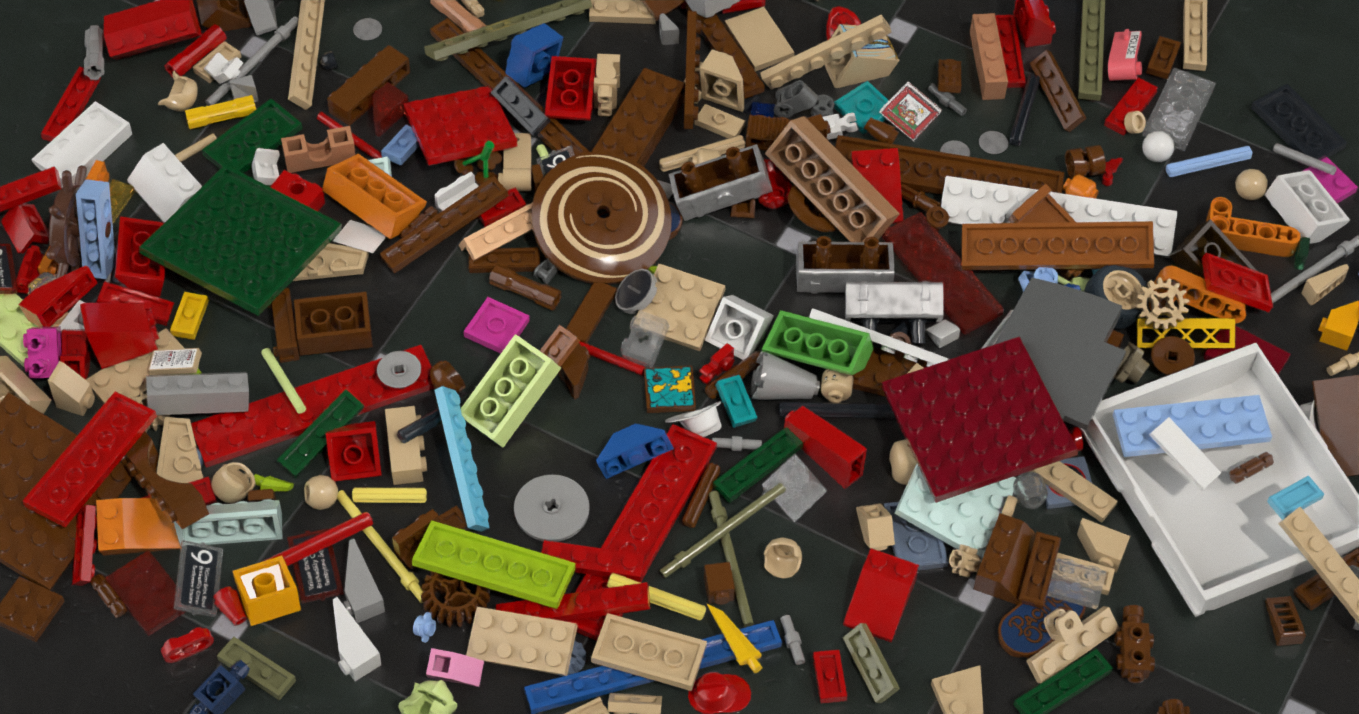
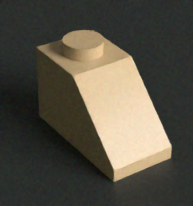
M59 361L48 379L56 407L84 416L95 400L91 384L65 363Z
M881 503L856 507L864 542L870 549L873 548L880 551L887 549L890 545H895L892 515Z
M1082 518L1077 535L1092 563L1113 568L1117 573L1130 536Z

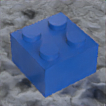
M545 23L533 27L520 35H516L511 42L512 46L507 59L505 74L524 88L549 76L552 56H559L563 36Z

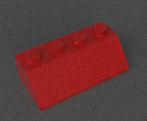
M158 0L104 16V38L109 56L117 60L202 35L193 0Z

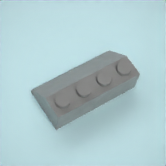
M246 372L146 375L147 407L155 410L156 415L248 411L249 387Z

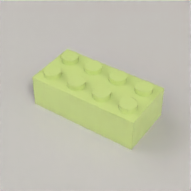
M515 334L461 407L462 416L469 424L501 447H504L558 374L561 367Z

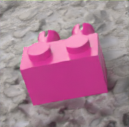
M61 326L31 327L26 329L27 333L23 335L24 348L28 349V358H25L24 361L25 372H29V378H50L60 361V355H62Z

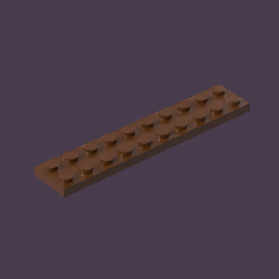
M841 135L837 136L835 148L850 163L852 151L898 148L901 184L914 190L943 195L945 177L951 176L1036 190L1047 184L1052 190L1051 192L1062 193L1064 172Z

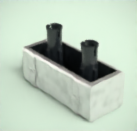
M846 282V321L863 322V327L876 332L877 323L908 322L911 323V344L923 345L926 344L925 323L941 322L943 319V282Z

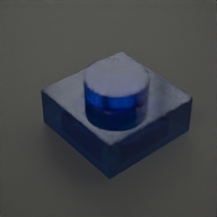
M752 102L751 114L753 116L764 115L773 118L775 104Z

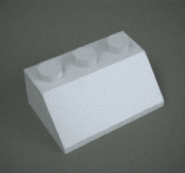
M164 143L144 154L127 179L131 187L163 223L202 187Z
M1310 170L1278 175L1264 194L1271 205L1282 216L1284 222L1289 227L1299 231L1300 241L1304 245L1321 242L1350 221Z

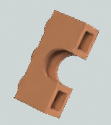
M350 126L327 130L328 136L326 140L318 144L306 142L304 134L281 138L287 171L293 173L335 165L355 156Z

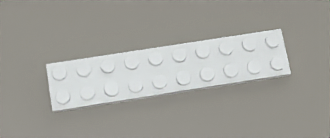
M946 176L941 207L947 211L949 215V222L947 224L951 225L1010 223L1008 220L1011 214L1038 190ZM1055 192L1050 193L1055 201L1076 222L1153 221L1154 256L1170 258L1177 211Z

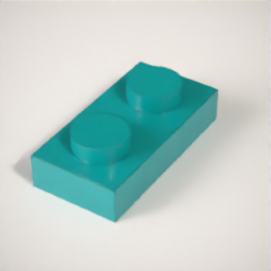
M740 375L717 381V390L733 428L755 422L757 415Z

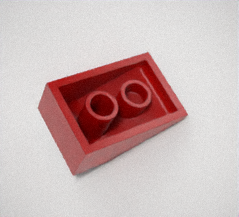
M552 56L545 115L548 118L590 121L594 103V78H596L597 59Z
M898 148L852 151L851 164L900 213L892 224L903 223Z
M871 548L862 568L843 626L854 629L860 623L867 624L874 637L892 643L916 582L919 565Z

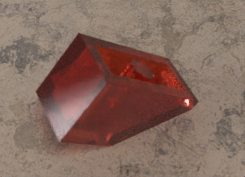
M388 82L382 88H378L372 96L375 133L378 137L405 114L403 103L409 102L407 94Z

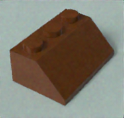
M197 0L201 25L206 28L216 24L224 32L252 26L244 0Z
M999 513L977 572L973 590L1016 605L1020 604L1018 600L1036 533L1024 521Z

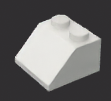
M734 295L723 297L705 341L719 348L728 343L734 347V355L744 360L753 354L761 343L774 315Z

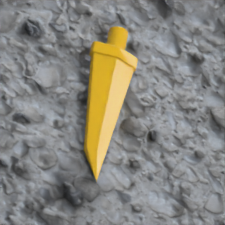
M707 604L737 658V662L740 665L748 664L753 673H758L762 666L757 659L762 654L722 610Z

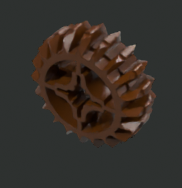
M432 571L431 576L426 575L425 584H422L421 587L423 591L421 601L424 603V610L431 613L432 619L437 618L439 624L447 621L449 627L452 626L453 622H457V625L461 627L463 621L471 625L472 617L475 618L477 607L487 608V604L490 602L489 593L491 591L489 588ZM467 584L474 587L476 590L475 595L471 594L470 590L467 589ZM437 592L445 599L444 604L435 597Z

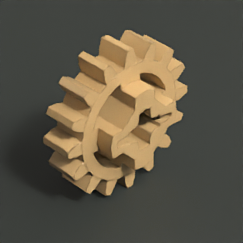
M1158 278L1157 284H1154L1152 280L1148 282L1149 289L1144 286L1140 289L1144 295L1136 297L1138 301H1141V304L1135 307L1139 310L1142 309V313L1138 317L1147 318L1145 321L1146 326L1152 322L1154 323V330L1159 325H1162L1165 331L1168 329V324L1174 328L1177 326L1176 320L1180 322L1184 320L1181 313L1188 312L1189 309L1184 307V305L1189 303V299H1183L1182 296L1186 293V290H1178L1180 283L1173 286L1171 285L1170 278L1165 283H1163L1161 278ZM1167 289L1168 291L1166 293H1158L1154 290ZM1174 296H1176L1178 301V309L1174 306ZM1166 300V307L1160 309L1158 307L1159 301ZM1147 301L1151 303L1150 313L1147 309ZM1159 315L1171 317L1166 320L1157 319Z

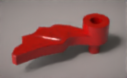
M1123 158L1111 159L1109 162H1106L1105 174L1102 179L1103 185H1112V173L1117 171Z

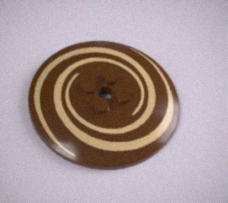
M609 152L578 154L565 159L553 167L539 184L531 211L533 233L546 258L568 276L591 284L594 282L607 285L619 284L627 275L635 270H648L662 255L671 232L672 217L669 201L657 179L637 162ZM605 209L609 212V217L600 218L597 215V211Z

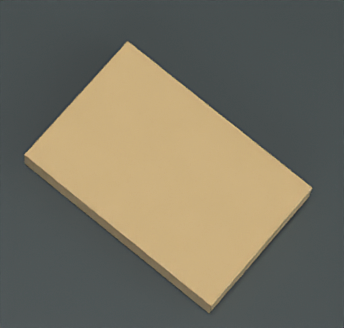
M765 7L725 20L724 26L755 72L794 57L793 49Z

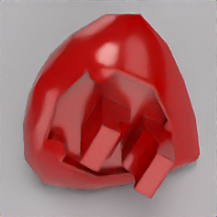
M837 6L832 8L827 20V40L832 37L840 24L861 25L857 15L844 7Z

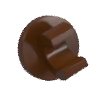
M931 207L926 213L925 223L935 228L936 231L945 227L949 222V215L942 207Z

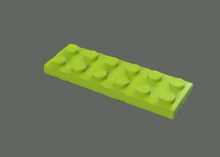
M431 521L412 558V566L558 609L575 571L574 562L435 521Z

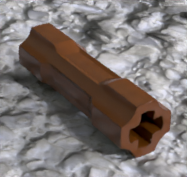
M499 264L495 265L489 277V284L503 290L513 291L534 300L536 304L550 310H555L562 296L561 290L547 284L537 283Z

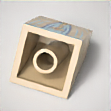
M840 24L831 38L856 27V25ZM886 35L882 39L875 40L863 48L854 50L824 66L834 87L841 88L889 76L899 62V59Z

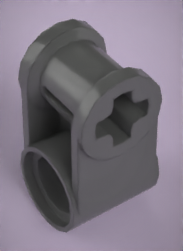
M801 80L779 88L776 91L777 104L774 106V113L778 117L788 118L798 112L810 109L817 101V94Z

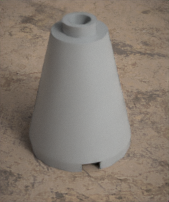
M760 352L756 361L760 366L757 367V370L753 371L750 394L753 395L752 399H812L813 395L818 394L820 381H817L816 375L768 352Z

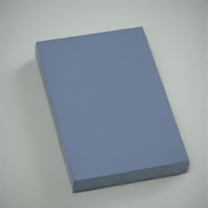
M899 502L884 503V508L892 515L895 545H892L894 556L918 564V570L948 567L944 542L894 514Z

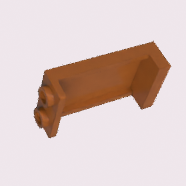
M1044 184L1018 207L1008 220L1010 223L1076 222L1050 195L1052 190L1047 184ZM1085 269L1056 270L1064 279L1068 280L1071 276L1074 278L1078 277Z

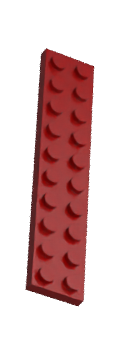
M422 345L404 350L416 356L421 364L420 376L413 384L407 387L393 388L384 384L379 379L377 366L382 359L380 358L294 388L306 407L305 412L301 414L297 413L286 393L281 392L249 403V408L246 412H223L191 423L194 439L202 455L205 467L207 468L301 435L345 389L364 405V408L358 415L435 389L430 378L432 367Z
M672 424L667 433L674 449L652 459L601 547L602 549L644 554L645 561L641 582L717 449V442ZM586 574L576 592L609 588L607 586L609 577ZM624 613L614 614V615L619 616V617H622V615H623ZM606 616L565 622L576 623L578 625V633L597 641Z

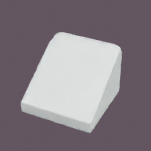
M943 320L926 329L925 332L936 346L941 348L958 339L960 329L949 321Z

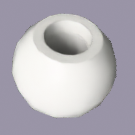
M1154 131L1148 134L1142 143L1143 154L1153 162L1166 161L1174 151L1173 139L1163 131Z

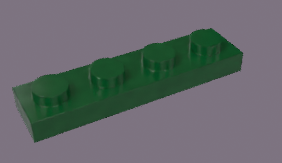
M345 389L277 459V462L297 478L327 447L326 432L348 425L361 412L364 405Z
M785 427L715 480L713 488L731 503L802 449L803 442Z
M1095 649L1016 699L1014 706L1020 714H1047L1109 675L1113 668L1101 653Z

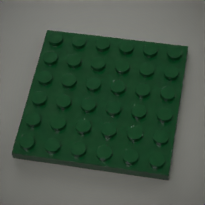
M225 164L157 229L139 249L140 254L259 316L342 230V224Z

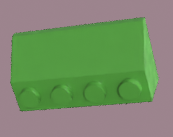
M780 310L762 351L848 375H854L865 369L873 351L870 333Z

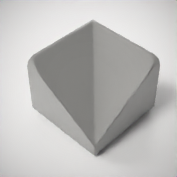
M660 14L659 31L661 43L663 45L679 44L678 27L665 14Z
M252 75L229 80L233 99L252 95L254 102H258L256 86Z

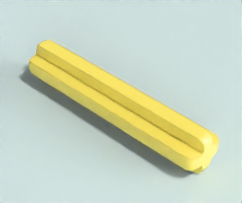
M353 488L352 499L353 502L425 503L427 500V490L425 488Z

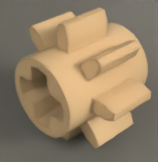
M960 544L959 549L952 550L949 557V563L953 567L952 572L964 577H970V572H977L981 561L980 557L976 554L978 550Z

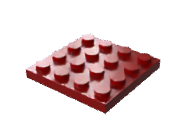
M488 86L479 87L477 89L403 103L404 112L428 165L481 154L487 141L494 143L492 152L518 147L517 138L499 101L491 93V88Z

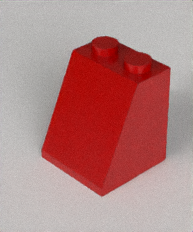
M144 303L80 304L85 333L102 369L158 350L156 340L160 339L155 326L156 320L152 311L147 312Z

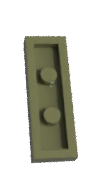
M860 623L846 634L843 639L875 702L883 703L900 688L867 624Z
M234 636L217 655L218 660L229 668L237 661L242 660L250 668L245 678L278 700L296 682L293 674Z

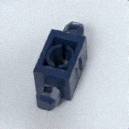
M242 660L232 665L230 672L220 665L193 693L200 703L198 705L195 704L189 714H208L210 711L213 714H223L245 691L246 688L239 680L246 677L250 668ZM224 687L222 694L215 696V692L219 688Z

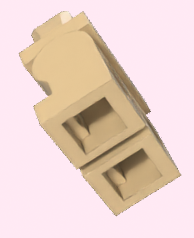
M597 54L596 78H594V108H598L599 116H612V109H617V88H620V55Z

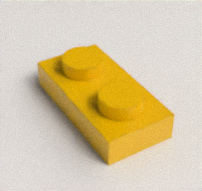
M184 292L170 329L173 336L195 340L209 302L208 296Z

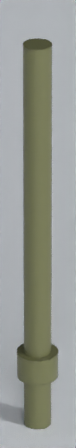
M779 483L685 552L683 550L674 556L675 559L659 570L661 575L667 578L680 567L682 569L691 563V559L784 493L786 489L783 484Z
M712 491L709 493L712 505L711 515L713 522L717 524L718 528L726 522L728 516L725 507H722L718 491ZM727 533L720 539L726 561L730 562L735 595L742 622L746 628L753 626L754 623L731 537Z

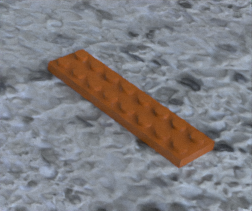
M1153 221L962 224V270L1038 269L1039 267L1053 269H1101L1106 265L1127 268H1154Z

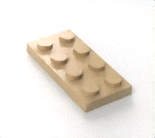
M166 328L158 333L160 339L156 340L158 350L185 349ZM153 352L104 368L86 379V381L91 384L93 393L103 405L115 391L132 399V396L140 397L141 391L147 394L146 375H151L148 370Z
M477 607L466 656L483 660L487 663L567 676L578 625L571 622Z
M607 613L591 657V662L692 691L707 647V641Z

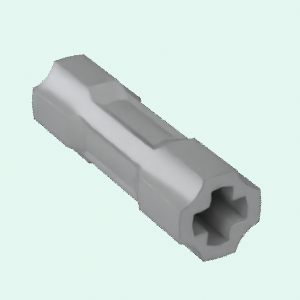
M92 25L89 29L85 30V47L87 49L84 59V75H87L91 80H99L104 75V30L97 25Z

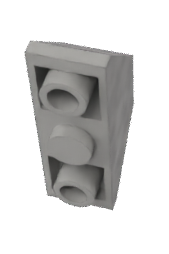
M244 0L256 35L278 29L273 0Z

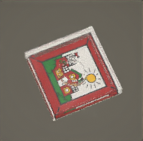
M907 82L880 110L884 117L913 141L942 112V109L910 82Z

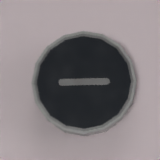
M646 269L635 270L627 275L616 292L617 306L628 314H634L636 310L641 311L645 309L656 295L657 287H655L657 278Z

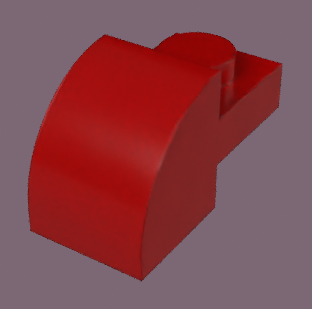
M85 329L61 330L62 355H60V362L65 363L86 380L90 368V352H88V337Z

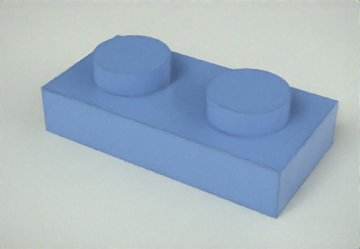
M405 125L381 151L382 158L388 157L391 162L402 165L420 146L412 127Z

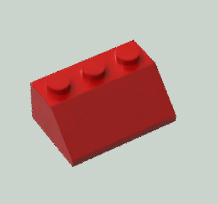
M120 217L115 278L129 289L160 297L164 283L165 267L140 254L139 247L164 223Z

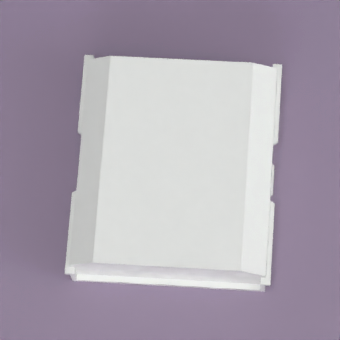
M1257 343L1102 400L1087 430L1079 428L1118 492L1122 493L1150 538L1152 548L1195 617L1204 614L1207 610H1215L1314 570L1313 566L1278 524L1282 519L1267 502L1270 496L1308 475L1322 490L1324 497L1303 509L1341 558L1359 547V494ZM1260 395L1272 434L1270 442L1200 449L1221 472L1216 479L1201 491L1166 453L1124 457L1113 412L1116 409ZM1264 452L1272 454L1274 463L1270 467L1264 468L1247 479L1244 477L1245 480L1238 484L1230 480V470L1236 467L1240 468V465L1255 457L1258 458V455Z

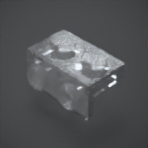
M1057 558L1047 596L1097 609L1107 572L1096 566H1086L1075 563L1070 559Z

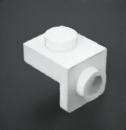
M217 53L204 67V70L221 84L227 80L235 79L241 72L238 69L243 62L238 57L228 61L220 53Z
M256 149L251 165L255 180L265 185H272L279 177L277 161L280 154L278 150Z

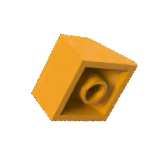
M282 556L233 571L241 602L251 626L301 610L297 587Z

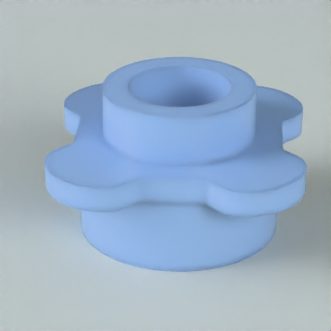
M426 612L424 616L419 615L413 625L414 634L422 637L421 641L425 643L436 630V621L431 618L430 612Z

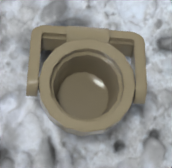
M1129 342L1124 349L1126 354L1116 373L1118 375H1115L1114 378L1120 383L1127 379L1137 384L1150 364L1142 358L1144 351Z

